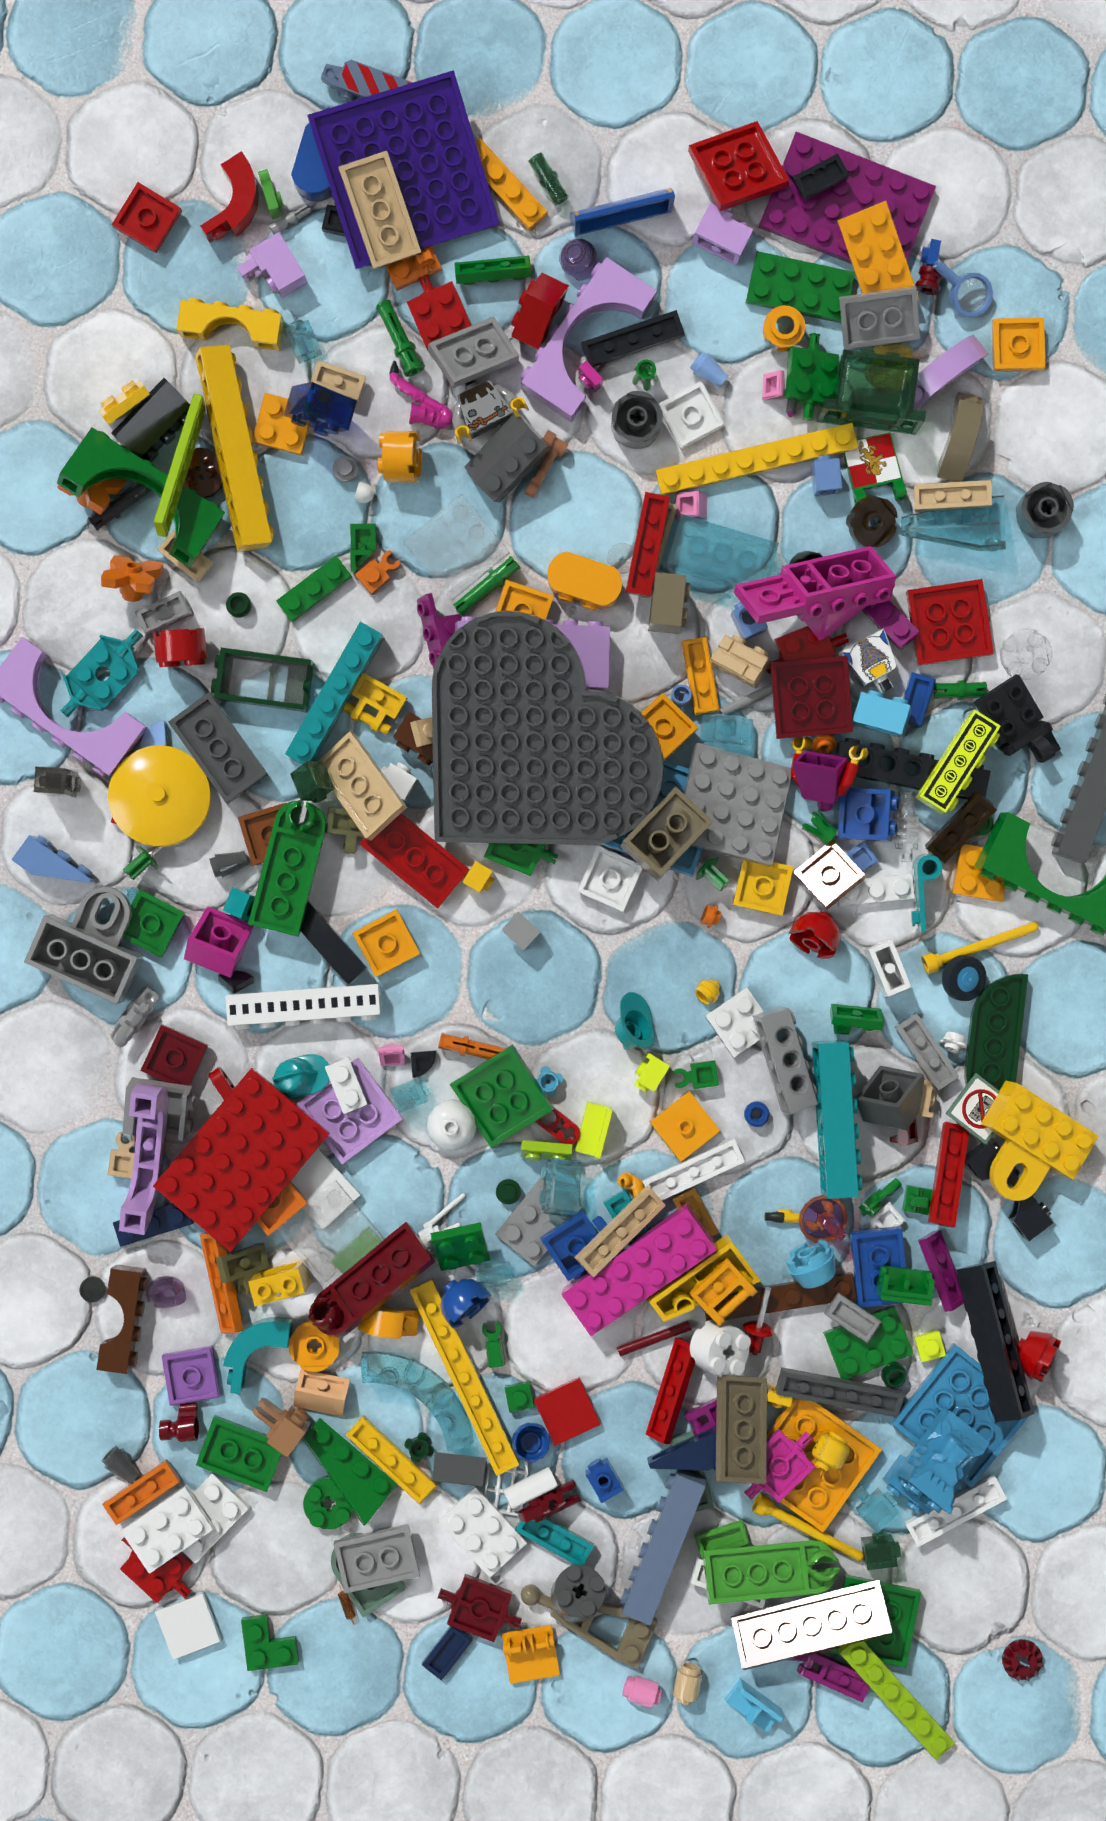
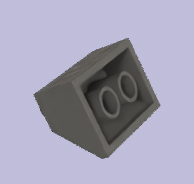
M513 414L464 467L476 484L494 502L501 503L552 447L521 415L516 417Z

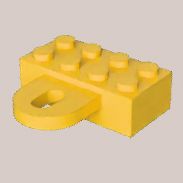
M1010 1081L1004 1082L996 1099L981 1122V1125L1005 1140L991 1164L990 1182L1000 1196L1013 1201L1025 1200L1032 1196L1039 1188L1049 1169L1060 1176L1074 1180L1099 1137L1020 1084ZM1021 1163L1023 1165V1173L1016 1185L1009 1188L1007 1186V1178L1014 1166Z

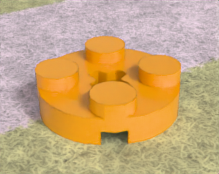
M310 1320L298 1325L289 1340L291 1358L302 1369L309 1372H319L328 1368L337 1358L341 1347L340 1337L334 1338L322 1333ZM313 1339H317L322 1344V1347H319L317 1352H313V1348L308 1347V1343H311Z

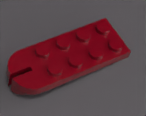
M405 1222L317 1295L309 1309V1320L322 1333L334 1338L343 1337L435 1263V1260L411 1225Z

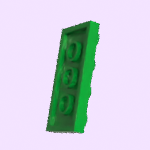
M757 251L745 303L770 309L779 306H791L797 309L803 316L841 323L839 297L851 294L855 272Z

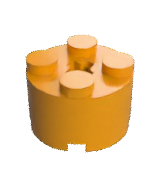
M386 431L379 434V447L382 448V458H378V473L383 474V479L387 483L419 482L417 477L421 476L422 449H418L416 441H421L418 431Z

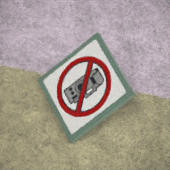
M975 1073L945 1114L986 1145L994 1132L981 1125V1122L1000 1091Z

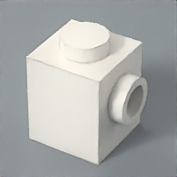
M399 762L396 766L390 763L388 768L384 766L381 771L401 799L406 802L418 779L409 774L410 768Z

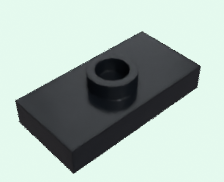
M836 154L793 176L792 181L803 202L844 182L849 179L850 175L839 154Z

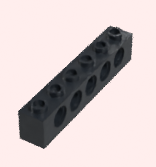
M845 738V741H840L837 744L835 756L847 757L848 762H851L849 756L851 747L858 745L856 755L861 753L863 748H867L868 762L866 766L858 764L860 768L856 778L921 790L930 775L931 769L935 768L939 761L935 760V755L920 753L919 756L910 755V750L895 748L894 751L885 750V745L870 743V746L860 745V740ZM882 758L891 760L892 769L890 771H886L881 767ZM907 763L916 765L917 773L915 776H911L906 772ZM981 765L978 769L974 768L970 774L973 777L972 781L965 790L961 789L956 798L969 800L977 791L986 797L991 771L985 770L984 765Z

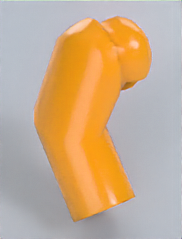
M624 1172L618 1177V1185L631 1191L633 1199L644 1189L642 1179L632 1173Z

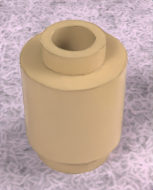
M684 1662L681 1663V1668L677 1670L673 1696L681 1704L691 1705L692 1702L698 1700L702 1674L700 1673L701 1667L696 1664Z

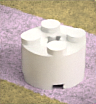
M713 1319L706 1321V1325L701 1330L697 1329L691 1339L690 1354L694 1358L697 1367L721 1378L722 1375H741L745 1370V1363L749 1355L750 1337L742 1330L727 1323L719 1326Z

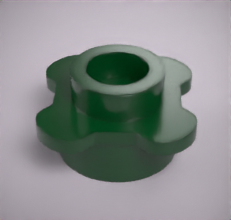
M420 1432L417 1437L413 1439L408 1438L405 1441L404 1446L406 1449H409L413 1462H419L420 1459L431 1456L434 1453V1447L429 1444L427 1440L428 1435L424 1432Z

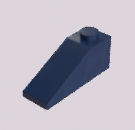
M716 1426L647 1457L650 1469L708 1471L713 1468L716 1470Z

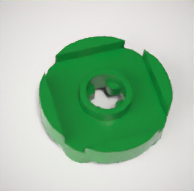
M330 1476L321 1477L313 1482L304 1496V1512L314 1527L328 1530L336 1529L348 1522L353 1512V1508H350L341 1491L331 1481ZM327 1496L332 1501H336L332 1509H327V1506L322 1504Z

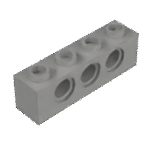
M778 1006L753 1015L781 1111L791 1115L817 1105V1089L810 1080V1066L801 1050L803 1042L796 1033L794 1026L796 1019L793 1012L787 1007ZM780 1029H782L784 1035L783 1038L780 1041H778L777 1033ZM789 1053L791 1060L785 1065L784 1057ZM797 1077L798 1084L792 1089L791 1082Z

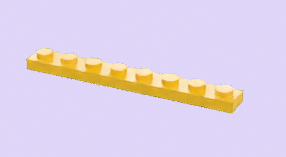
M853 423L657 469L655 473L660 494L669 495L815 460L817 457L824 455L832 456L857 450L858 444Z
M433 1278L409 1290L496 1476L518 1466L520 1462L514 1453L512 1445L457 1329L451 1328L442 1315L440 1307L442 1297Z

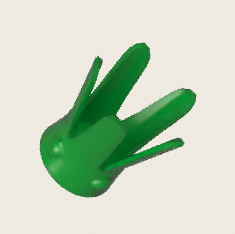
M648 359L638 362L637 367L634 369L636 374L632 383L636 385L640 380H643V388L645 391H648L651 379H654L656 382L658 381L656 366L654 362Z
M818 808L821 817L816 812H813V818H811V822L816 828L804 823L802 824V829L818 837L824 845L831 839L837 843L838 841L833 837L838 830L828 823Z

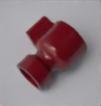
M197 1402L180 1404L178 1417L175 1422H172L170 1419L160 1420L159 1438L161 1441L171 1440L173 1437L179 1442L198 1440L199 1420L197 1417Z

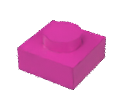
M587 361L579 366L578 374L580 376L578 379L587 389L591 387L594 392L599 390L603 386V378Z

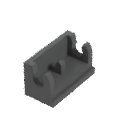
M435 1452L432 1481L483 1487L486 1457Z

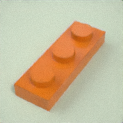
M166 1459L104 1501L102 1505L114 1523L118 1525L178 1484L181 1478L168 1459Z

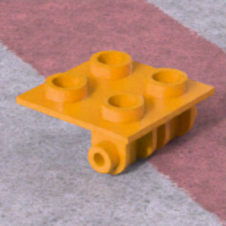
M552 1624L502 1633L503 1652L506 1657L510 1684L560 1676Z

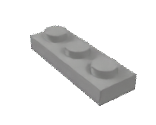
M917 1013L895 1026L936 1090L939 1091L959 1077Z

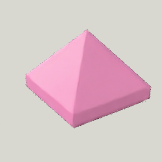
M780 370L764 374L762 400L783 396L785 391L784 371Z
M390 1043L378 1048L382 1067L406 1065L403 1046Z

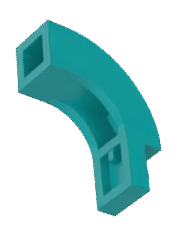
M264 1318L247 1326L236 1337L226 1353L223 1364L226 1367H233V1369H229L227 1385H231L230 1393L241 1394L243 1391L247 1361L253 1351L266 1346L288 1348L294 1318Z

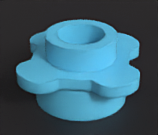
M547 1066L542 1067L540 1070L541 1074L536 1080L548 1096H554L558 1084L563 1082V1076L560 1073L555 1074ZM547 1079L551 1080L549 1084L546 1083Z

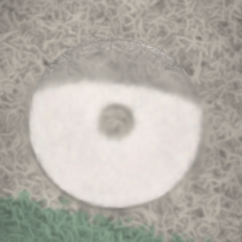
M627 543L613 545L607 554L608 565L615 567L620 574L628 573L634 548ZM624 556L625 560L621 561L619 557Z

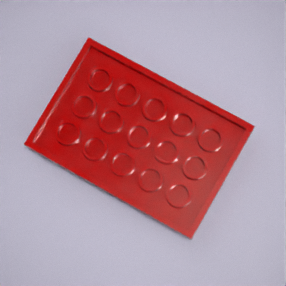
M251 1068L153 1187L229 1252H232L329 1136L330 1132L258 1071Z

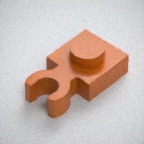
M391 550L383 554L382 561L379 564L373 558L355 574L371 595L391 579L387 572L395 571L401 566L399 560L395 564L387 562L388 558L393 555Z

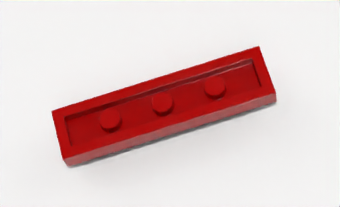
M645 492L625 593L648 598L651 596L670 496Z
M944 1122L942 1125L928 1223L951 1228L956 1226L969 1132L959 1124Z
M675 1337L646 1430L647 1436L662 1444H670L695 1365V1360L690 1354L691 1342L683 1338Z

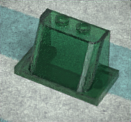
M843 349L834 399L824 398L818 410L816 422L835 425L853 423V427L916 435L925 422L926 411L914 410L920 359L900 357L901 355L895 352H888L884 355L877 354L871 349H861L860 351Z

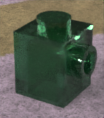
M306 761L290 773L299 798L302 801L321 802L327 798L326 795L335 789L324 762Z
M875 1532L872 1533V1536L860 1537L864 1554L863 1562L867 1570L898 1567L897 1558L901 1557L899 1542L894 1541L891 1534Z

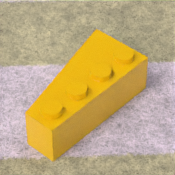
M727 1234L716 1241L717 1251L647 1298L663 1322L692 1311L695 1307L699 1306L689 1292L726 1258L731 1261L752 1285L761 1282ZM741 1284L737 1286L731 1292V1294L741 1290Z

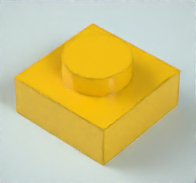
M767 1384V1401L769 1405L777 1408H783V1406L791 1407L793 1398L777 1395L775 1392L776 1386Z

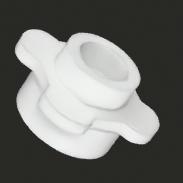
M946 1032L943 1040L939 1041L945 1050L952 1053L962 1052L963 1048H967V1045L964 1043L965 1037L955 1032Z

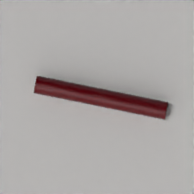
M682 1322L618 1346L619 1355L621 1357L691 1330L689 1322Z

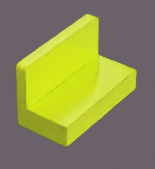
M587 1101L580 1128V1137L575 1151L595 1156L597 1159L601 1158L612 1115V1107Z

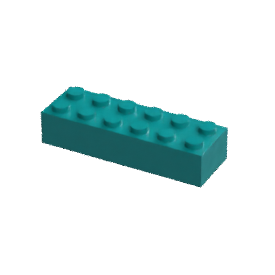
M844 1040L812 1042L814 1085L817 1089L816 1100L818 1103L815 1106L821 1193L827 1199L859 1197L858 1190H862L861 1175L857 1174V1165L861 1163L860 1150L855 1147V1139H859V1127L857 1123L854 1124L853 1113H857V1099L852 1097V1088L856 1087L855 1073L851 1072L850 1062H854L853 1046H849V1042Z

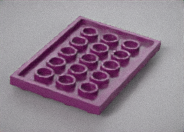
M795 132L782 165L790 180L789 186L771 193L758 228L852 264L837 220L886 201L907 261L936 186L802 133ZM839 154L850 175L849 179L803 202L792 181L793 176Z

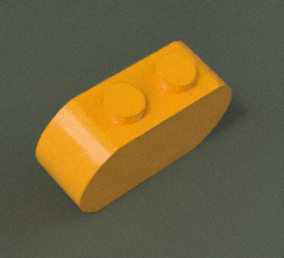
M568 551L555 556L548 567V585L551 591L558 595L557 599L563 602L572 603V601L582 603L581 607L590 611H596V609L604 610L611 607L620 596L622 579L615 567Z

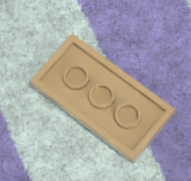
M384 151L339 166L338 169L373 270L421 254L388 152Z
M351 731L314 764L361 833L370 841L407 808L359 738Z

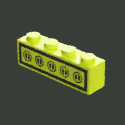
M976 710L969 712L917 794L916 799L940 814L946 813L947 810L951 812L959 801L956 798L961 789L965 790L972 781L971 772L974 768L978 769L984 762L986 755L983 753L988 746L993 747L998 740L1000 734L997 731L1001 726Z

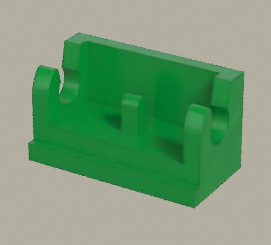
M880 1266L876 1292L881 1300L932 1306L934 1279H932L931 1271Z

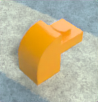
M383 1305L358 1325V1330L383 1338L401 1339L402 1336H416L419 1311L414 1308L393 1309Z

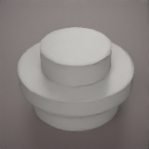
M341 456L333 464V473L338 480L348 482L356 477L358 465L353 458Z

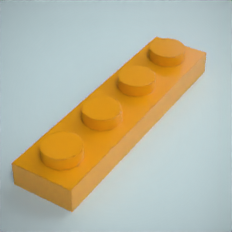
M479 138L475 143L489 188L528 231L532 230L548 215V211L484 141Z

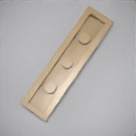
M646 1186L574 1258L590 1276L595 1277L666 1205L650 1187Z

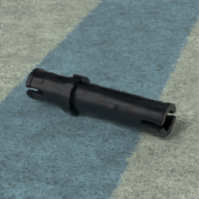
M136 482L113 499L102 514L96 512L89 516L88 519L95 529L99 531L100 528L115 517L116 519L120 518V514L152 490Z

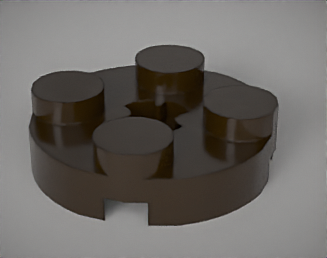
M869 495L854 505L846 518V525L849 527L851 537L859 545L881 547L887 544L896 532L895 518H898L897 511L889 500ZM876 516L877 520L875 522H877V525L875 527L869 526L870 518Z

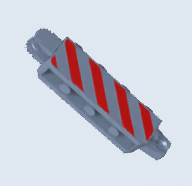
M352 59L345 62L343 67L326 64L321 75L322 82L336 89L338 96L346 103L413 83Z

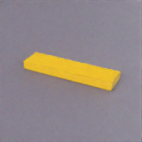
M364 1415L346 1433V1437L419 1505L437 1486V1483L432 1481L428 1474Z

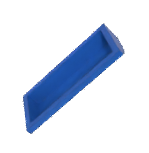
M671 188L571 212L570 220L574 236L671 213L675 199L674 191Z

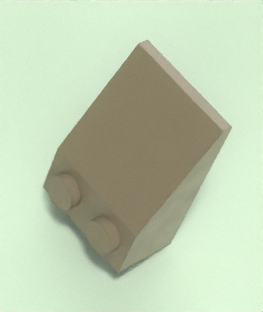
M675 786L623 840L621 848L658 882L713 821Z

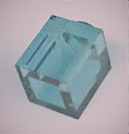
M309 320L294 321L285 329L299 364L322 355Z

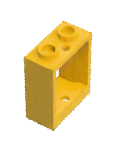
M302 1259L257 1272L248 1281L254 1306L256 1307L304 1294L312 1284L307 1261Z

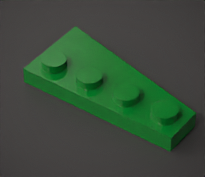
M319 1418L302 1440L319 1464L324 1467L333 1484L338 1487L350 1508H353L359 1517L358 1519L365 1526L397 1483Z

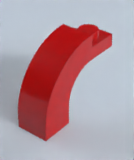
M242 151L220 164L225 176L232 185L233 193L229 205L222 212L200 225L209 243L213 240L218 241L222 239L230 229L235 237L239 236L250 225L256 214L259 201L258 185L251 165Z

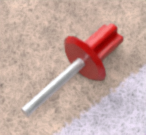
M765 1287L758 1321L753 1320L743 1324V1328L750 1333L751 1344L749 1346V1353L753 1355L761 1353L764 1337H770L774 1334V1330L763 1322L771 1291L769 1287Z

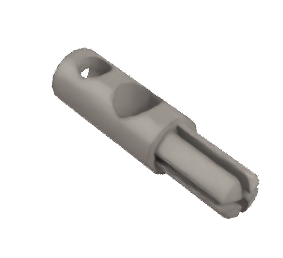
M306 204L297 211L291 212L286 217L269 225V228L273 234L281 233L311 213L312 210Z

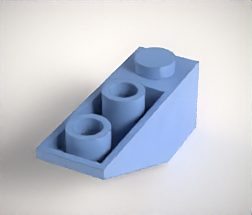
M40 834L38 837L29 835L11 859L32 875L89 883L96 882V879L91 876L93 872L82 864L76 866L71 862L72 857L61 849L58 852L50 847L52 843Z

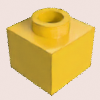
M475 861L464 878L463 883L481 893L483 889L488 891L495 878L491 877L493 874L492 870Z

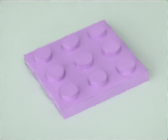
M359 1058L351 1063L367 1100V1105L343 1114L330 1079L321 1091L307 1095L297 1103L300 1108L330 1132L324 1141L341 1164H344L403 1119L402 1115Z

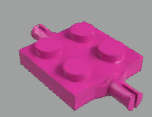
M778 1428L767 1439L766 1484H752L744 1491L746 1496L752 1500L763 1490L771 1494L779 1503L815 1468V1465L806 1457L803 1451L814 1440L813 1437L806 1431L795 1442Z

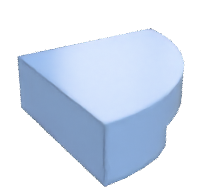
M165 721L157 722L145 731L141 740V748L156 745L167 746Z

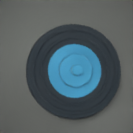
M967 955L951 959L945 966L942 975V984L945 992L953 999L959 1001H970L978 997L986 984L984 965L978 959Z

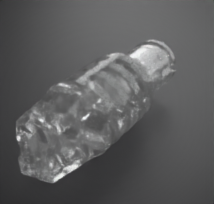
M900 792V815L896 817L898 832L895 849H901V862H912L913 849H918L919 818L918 815H915L916 792Z

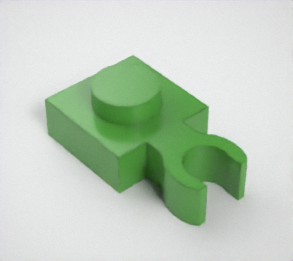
M268 169L259 171L258 175L272 219L282 217L280 207H284L280 191H274Z

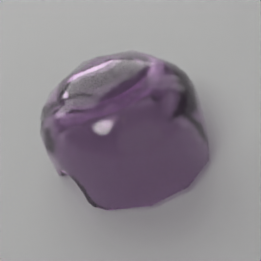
M582 238L569 240L561 248L559 254V262L563 271L578 281L591 278L594 267L600 262L595 247L589 241Z
M160 1276L148 1284L146 1290L147 1302H150L151 1299L156 1308L175 1307L186 1301L185 1286L176 1277Z

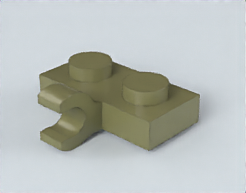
M328 807L326 833L345 835L343 852L355 854L357 836L364 837V835L345 809Z
M258 1243L216 1258L221 1283H228L239 1279L237 1282L239 1294L245 1292L246 1294H251L248 1281L253 1277L254 1273L269 1268L264 1243Z

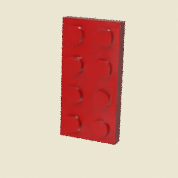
M402 813L371 841L364 837L359 843L360 846L437 909L470 870Z

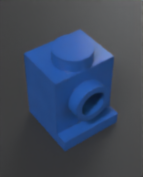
M608 1458L604 1460L596 1459L587 1466L588 1469L585 1470L586 1477L601 1503L623 1491V1484ZM602 1476L608 1479V1481H606L603 1484L599 1483L598 1481L599 1478Z

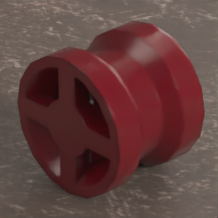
M921 266L918 272L920 279L915 284L917 291L927 295L939 294L941 288L939 282L943 279V276L933 266Z

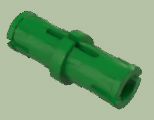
M958 680L957 683H935L934 690H944V692H934V698H957V700H964V698L982 697L987 691H977V689L987 688V683H964L963 680Z

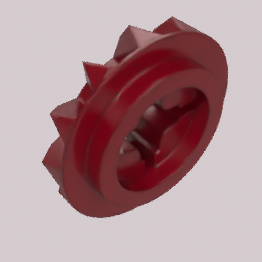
M1019 1639L1011 1642L1005 1648L1002 1655V1664L1007 1674L1012 1678H1015L1017 1681H1030L1032 1677L1039 1675V1671L1043 1667V1655L1035 1643L1026 1639ZM1016 1654L1023 1658L1029 1656L1027 1661L1030 1666L1028 1667L1023 1664L1018 1666L1020 1662Z

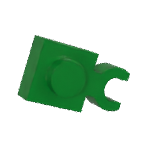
M715 1060L690 1063L691 1071H686L682 1068L673 1070V1074L681 1073L684 1076V1080L681 1083H675L677 1088H683L689 1082L693 1083V1089L719 1086Z

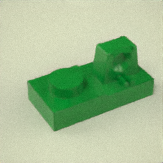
M831 1004L830 1007L831 1024H833L834 1034L849 1035L852 1026L866 1031L882 1030L883 1015L882 1010L879 1008Z
M906 1185L902 1210L929 1215L933 1189Z

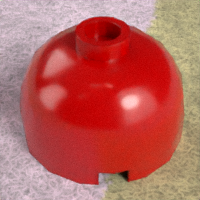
M824 911L807 912L796 919L789 931V934H791L789 939L797 948L807 954L810 953V950L817 952V957L821 959L834 957L841 939V931L837 923L829 913Z

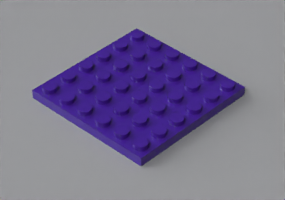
M454 70L307 115L355 270L370 266L371 262L338 167L384 151L388 152L420 250L500 225Z

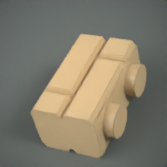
M724 635L710 659L712 666L756 689L770 667L771 661L767 657L768 653L757 646L754 649L746 646V641L737 635H733L732 638Z

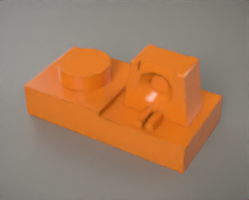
M432 246L422 249L421 254L386 265L396 291L418 282L421 276L425 279L423 276L425 274H428L430 277L442 271Z

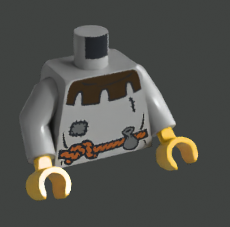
M475 379L463 384L465 391L457 395L458 402L453 407L452 425L455 430L457 443L461 444L460 439L463 437H468L469 441H472V439L504 424L513 415V412L516 417H519V409L525 408L527 411L529 410L525 400L522 397H517L513 392L500 384H492L490 380L478 384Z

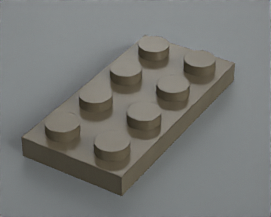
M722 1375L721 1378L717 1376L715 1482L766 1484L767 1378Z

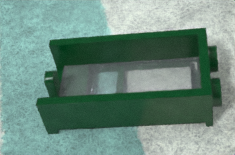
M222 647L220 654H216L214 667L218 669L217 678H213L211 683V693L214 694L216 700L308 712L314 662L312 660Z

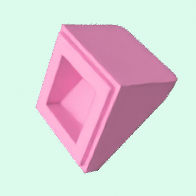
M700 491L676 493V519L707 518V495Z

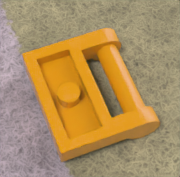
M726 1258L689 1293L708 1315L721 1326L726 1322L725 1318L750 1295L753 1297L758 1291L731 1261ZM741 1284L743 1288L718 1311L714 1309L715 1306Z

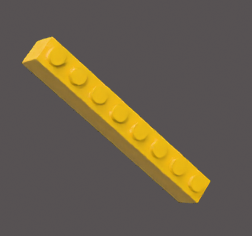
M230 344L200 347L195 355L236 549L237 552L266 549L274 539V532L272 526L268 524V504L266 500H263L261 492L263 490L262 477L258 476L256 469L258 457L251 446L253 435L251 428L247 427L245 418L247 417V407L245 402H242L240 395L242 383L240 378L236 376V356L234 353H231Z

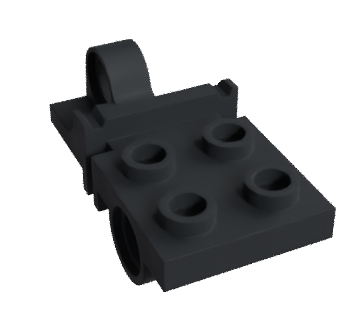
M1015 674L974 701L981 714L1001 726L997 731L1000 736L996 744L1002 745L999 747V750L1004 755L1011 756L1028 745L1036 760L1040 763H1045L1055 756V752L1061 749L1052 734L1053 728L1051 724L1041 720L1044 716L1020 675Z

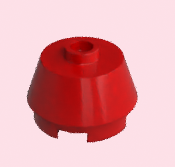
M1030 1331L1026 1340L1021 1338L1017 1346L1024 1373L1031 1380L1034 1378L1043 1382L1044 1376L1047 1375L1055 1359L1056 1350L1060 1347L1062 1341L1053 1337L1052 1333Z

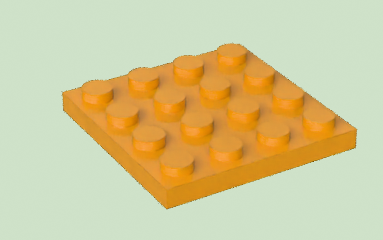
M793 1398L791 1407L785 1406L767 1431V1439L778 1428L795 1442L807 1431L814 1440L803 1451L806 1457L815 1465V1468L780 1502L824 1533L882 1449L820 1403ZM831 1431L848 1441L847 1446L850 1449V1453L840 1470L830 1468L829 1472L815 1464L817 1459L813 1457L812 1449L821 1434H829Z

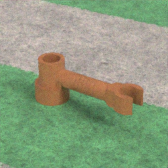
M547 430L543 438L552 448L545 455L541 462L542 464H540L525 491V494L534 498L556 456L562 457L569 445L557 438V434L550 430Z

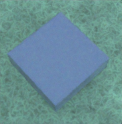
M865 840L845 853L862 872L879 862Z

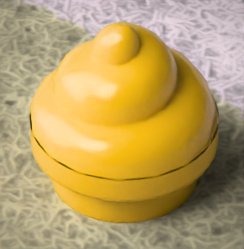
M700 981L694 990L696 997L705 1005L715 1003L720 995L719 981Z

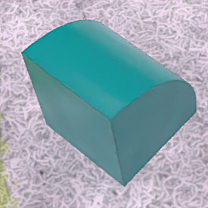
M232 887L223 911L249 921L255 896Z

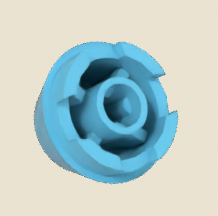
M818 1240V1245L808 1247L807 1243H804L793 1249L789 1253L791 1258L785 1260L788 1266L787 1272L803 1288L822 1286L830 1281L836 1273L834 1250L829 1247L825 1240Z

